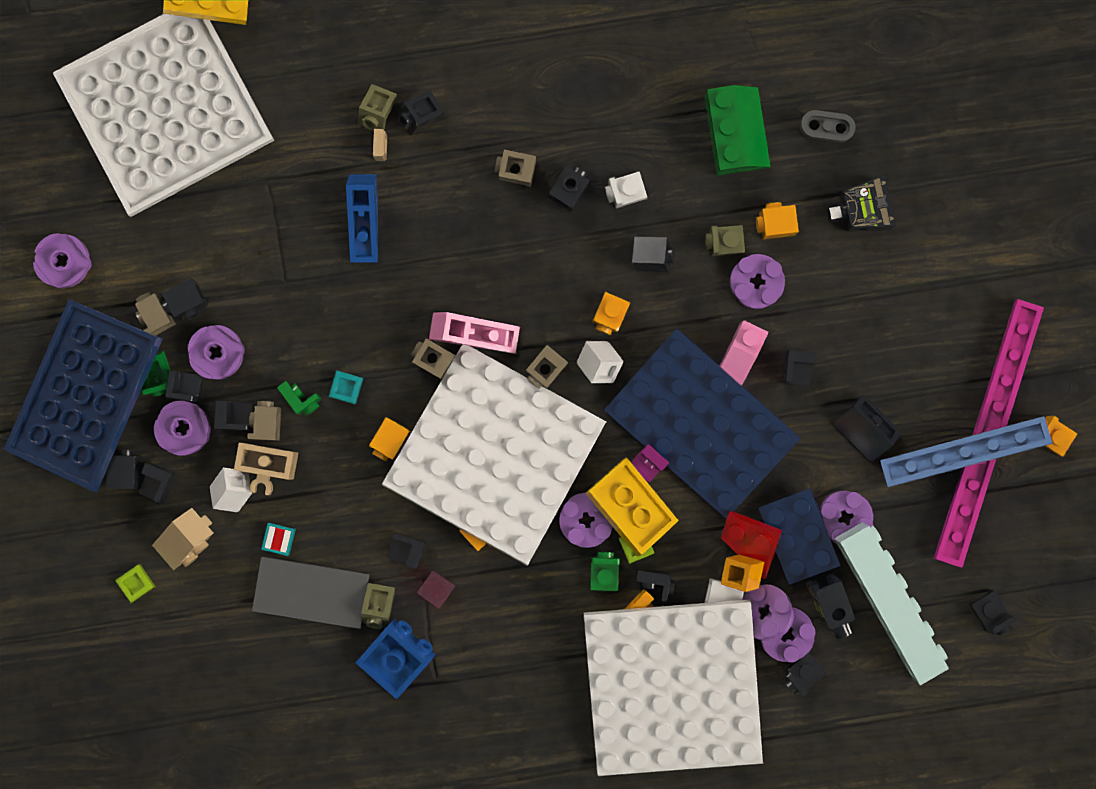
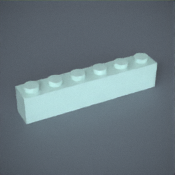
M862 522L834 538L912 679L919 685H922L948 670L949 668L944 661L948 659L945 651L939 644L935 645L931 638L934 636V632L927 621L923 622L918 614L921 612V608L913 597L909 598L905 589L908 588V585L900 573L896 575L892 568L895 562L887 550H882L879 541L882 539L876 528Z

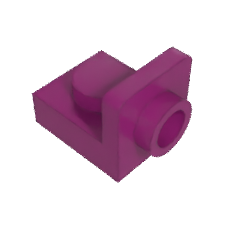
M649 444L631 462L647 482H651L669 464Z

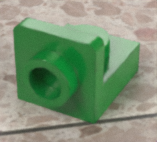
M285 381L277 387L298 415L304 413L307 416L319 407L317 402L321 400V397L318 394H314L303 402L302 398L305 395L296 383L291 385Z
M597 552V557H591L590 590L618 591L619 557H614V552Z

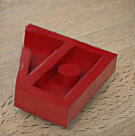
M730 511L721 539L738 555L763 561L764 566L761 578L766 579L782 530Z

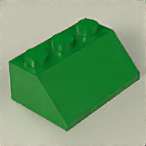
M733 85L707 89L704 98L717 176L770 168L758 87Z

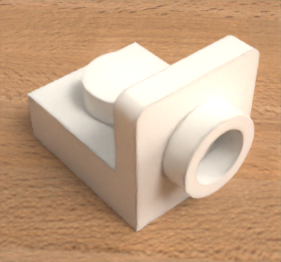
M640 172L616 179L614 177L609 178V186L605 187L609 203L614 202L616 208L647 199Z

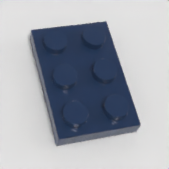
M811 488L759 507L764 523L782 530L776 553L789 584L841 566Z

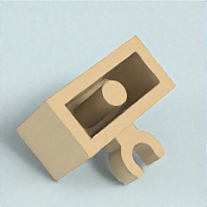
M239 443L234 470L257 474V478L251 483L250 491L256 493L258 484L263 483L266 486L265 495H271L273 485L270 481V476L288 480L294 479L299 452Z
M191 508L172 521L152 546L173 570L182 564L187 567L198 558L199 553L208 547L209 544L206 541L213 534L209 528L212 522L206 515L200 518Z

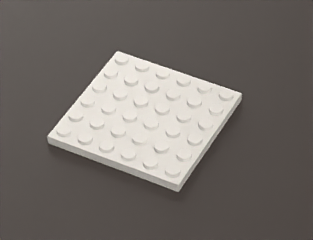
M163 14L53 72L130 217L274 141L210 20Z
M462 345L383 481L382 486L527 566L606 421L542 386L540 389L537 388L523 375L470 346Z
M750 599L584 613L598 776L763 763Z

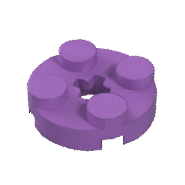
M51 234L40 241L34 252L36 255L33 265L37 276L44 283L60 289L73 287L80 283L91 268L87 247L82 241L71 235ZM59 254L63 257L66 255L68 257L65 267L56 266Z
M754 254L743 258L733 268L729 281L730 289L738 302L750 309H763L775 303L782 295L785 286V276L781 265L771 257ZM756 274L761 275V279L765 282L764 285H760L759 289H755L754 284L750 283V278H755Z
M216 325L201 328L189 341L188 352L191 367L205 378L225 379L233 375L243 361L244 346L239 336L227 327ZM220 345L222 348L220 351L222 353L221 358L216 357L212 360L210 358L212 353L209 349L211 347L217 348Z
M187 401L169 403L163 407L157 420H155V438L158 444L170 453L190 455L199 451L209 441L211 431L210 420L206 412L198 404ZM183 420L184 424H189L187 434L184 436L181 432H176V428L179 427V421Z
M837 491L828 495L822 502L820 512L834 543H836L834 538L862 522L870 527L873 526L872 508L868 501L856 492ZM843 510L847 514H852L850 524L847 526L844 522L839 523L838 518L842 516L841 511Z
M585 493L571 497L564 504L559 517L560 528L564 536L571 543L580 547L588 548L601 544L610 536L613 528ZM584 512H588L589 516H594L595 521L590 523L591 527L585 528L584 524H579V519L583 518Z
M759 585V589L748 591L744 594L742 600L750 599L753 636L755 639L768 641L781 637L789 630L794 619V611L790 599L785 592L772 585ZM770 606L771 617L766 616L762 620L759 613L760 609Z
M792 607L794 619L791 625L793 638L782 641L781 636L768 641H761L762 647L767 654L778 661L795 662L803 658L811 650L814 643L815 628L810 618L804 612ZM768 612V613L764 616V618H765L766 616H767V617H771L772 612Z

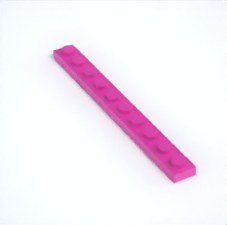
M1019 299L1014 301L973 435L1007 426L1044 307ZM996 459L962 468L933 559L963 567Z

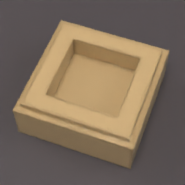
M374 129L373 157L375 161L387 160V134L384 129Z

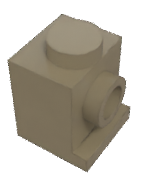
M504 150L503 157H497L495 172L499 173V180L531 187L536 166V156ZM513 165H517L520 167V172L513 174L510 172V168Z
M146 293L136 299L137 303L135 305L138 309L136 316L143 327H148L143 331L156 336L176 325L172 316L166 313L162 305L163 299L161 296L155 293L152 295L151 293Z
M425 339L424 343L419 341L411 354L415 357L412 361L414 364L441 380L455 358L454 354L428 339ZM432 353L436 354L438 358L433 364L427 360L428 356Z
M546 345L526 369V372L530 374L527 379L539 389L542 385L548 388L567 366L568 362ZM548 365L551 371L549 374L544 375L540 372V367Z
M257 401L255 411L250 413L249 424L250 428H254L253 434L248 433V439L280 441L281 408L274 407V402Z

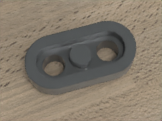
M819 110L807 112L800 122V130L805 137L837 143L848 141L853 136L856 128L854 120L846 114ZM809 122H815L818 125V129H810ZM837 125H841L844 128L843 134H839L836 131Z

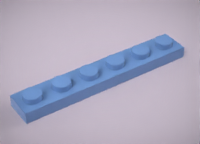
M1043 416L880 461L887 486L892 487L1050 445L1052 440L1045 417Z

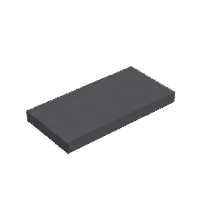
M262 556L252 611L361 629V612L370 574Z

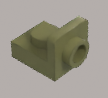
M372 84L359 107L358 124L368 130L385 129L386 119L396 102L397 94Z
M743 225L728 227L711 226L709 233L705 234L706 249H711V256L744 254Z
M368 583L361 612L362 623L373 629H381L390 624V613L395 595L394 587Z

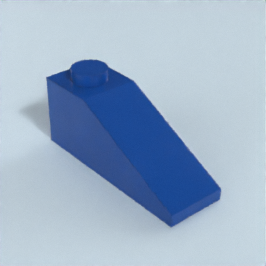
M349 174L346 183L350 262H378L377 174Z

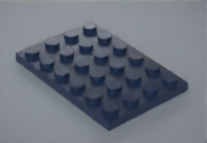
M69 299L4 450L88 490L97 492L163 339Z
M678 328L604 409L644 446L649 444L669 462L667 466L726 519L729 512H734L801 439L799 435Z

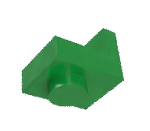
M164 351L157 352L144 382V387L141 389L142 395L152 394V396H159L166 393L170 367Z

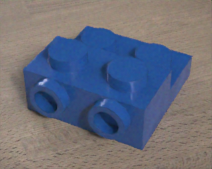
M394 618L358 659L356 664L397 699L436 654L432 652L433 647L427 640H419L411 633L412 628L407 622L402 620L398 622Z

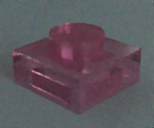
M433 570L417 593L440 609L456 585Z

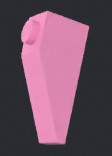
M440 312L433 313L429 340L516 354L520 327Z
M744 320L739 324L720 364L741 385L744 383L768 335L767 331Z

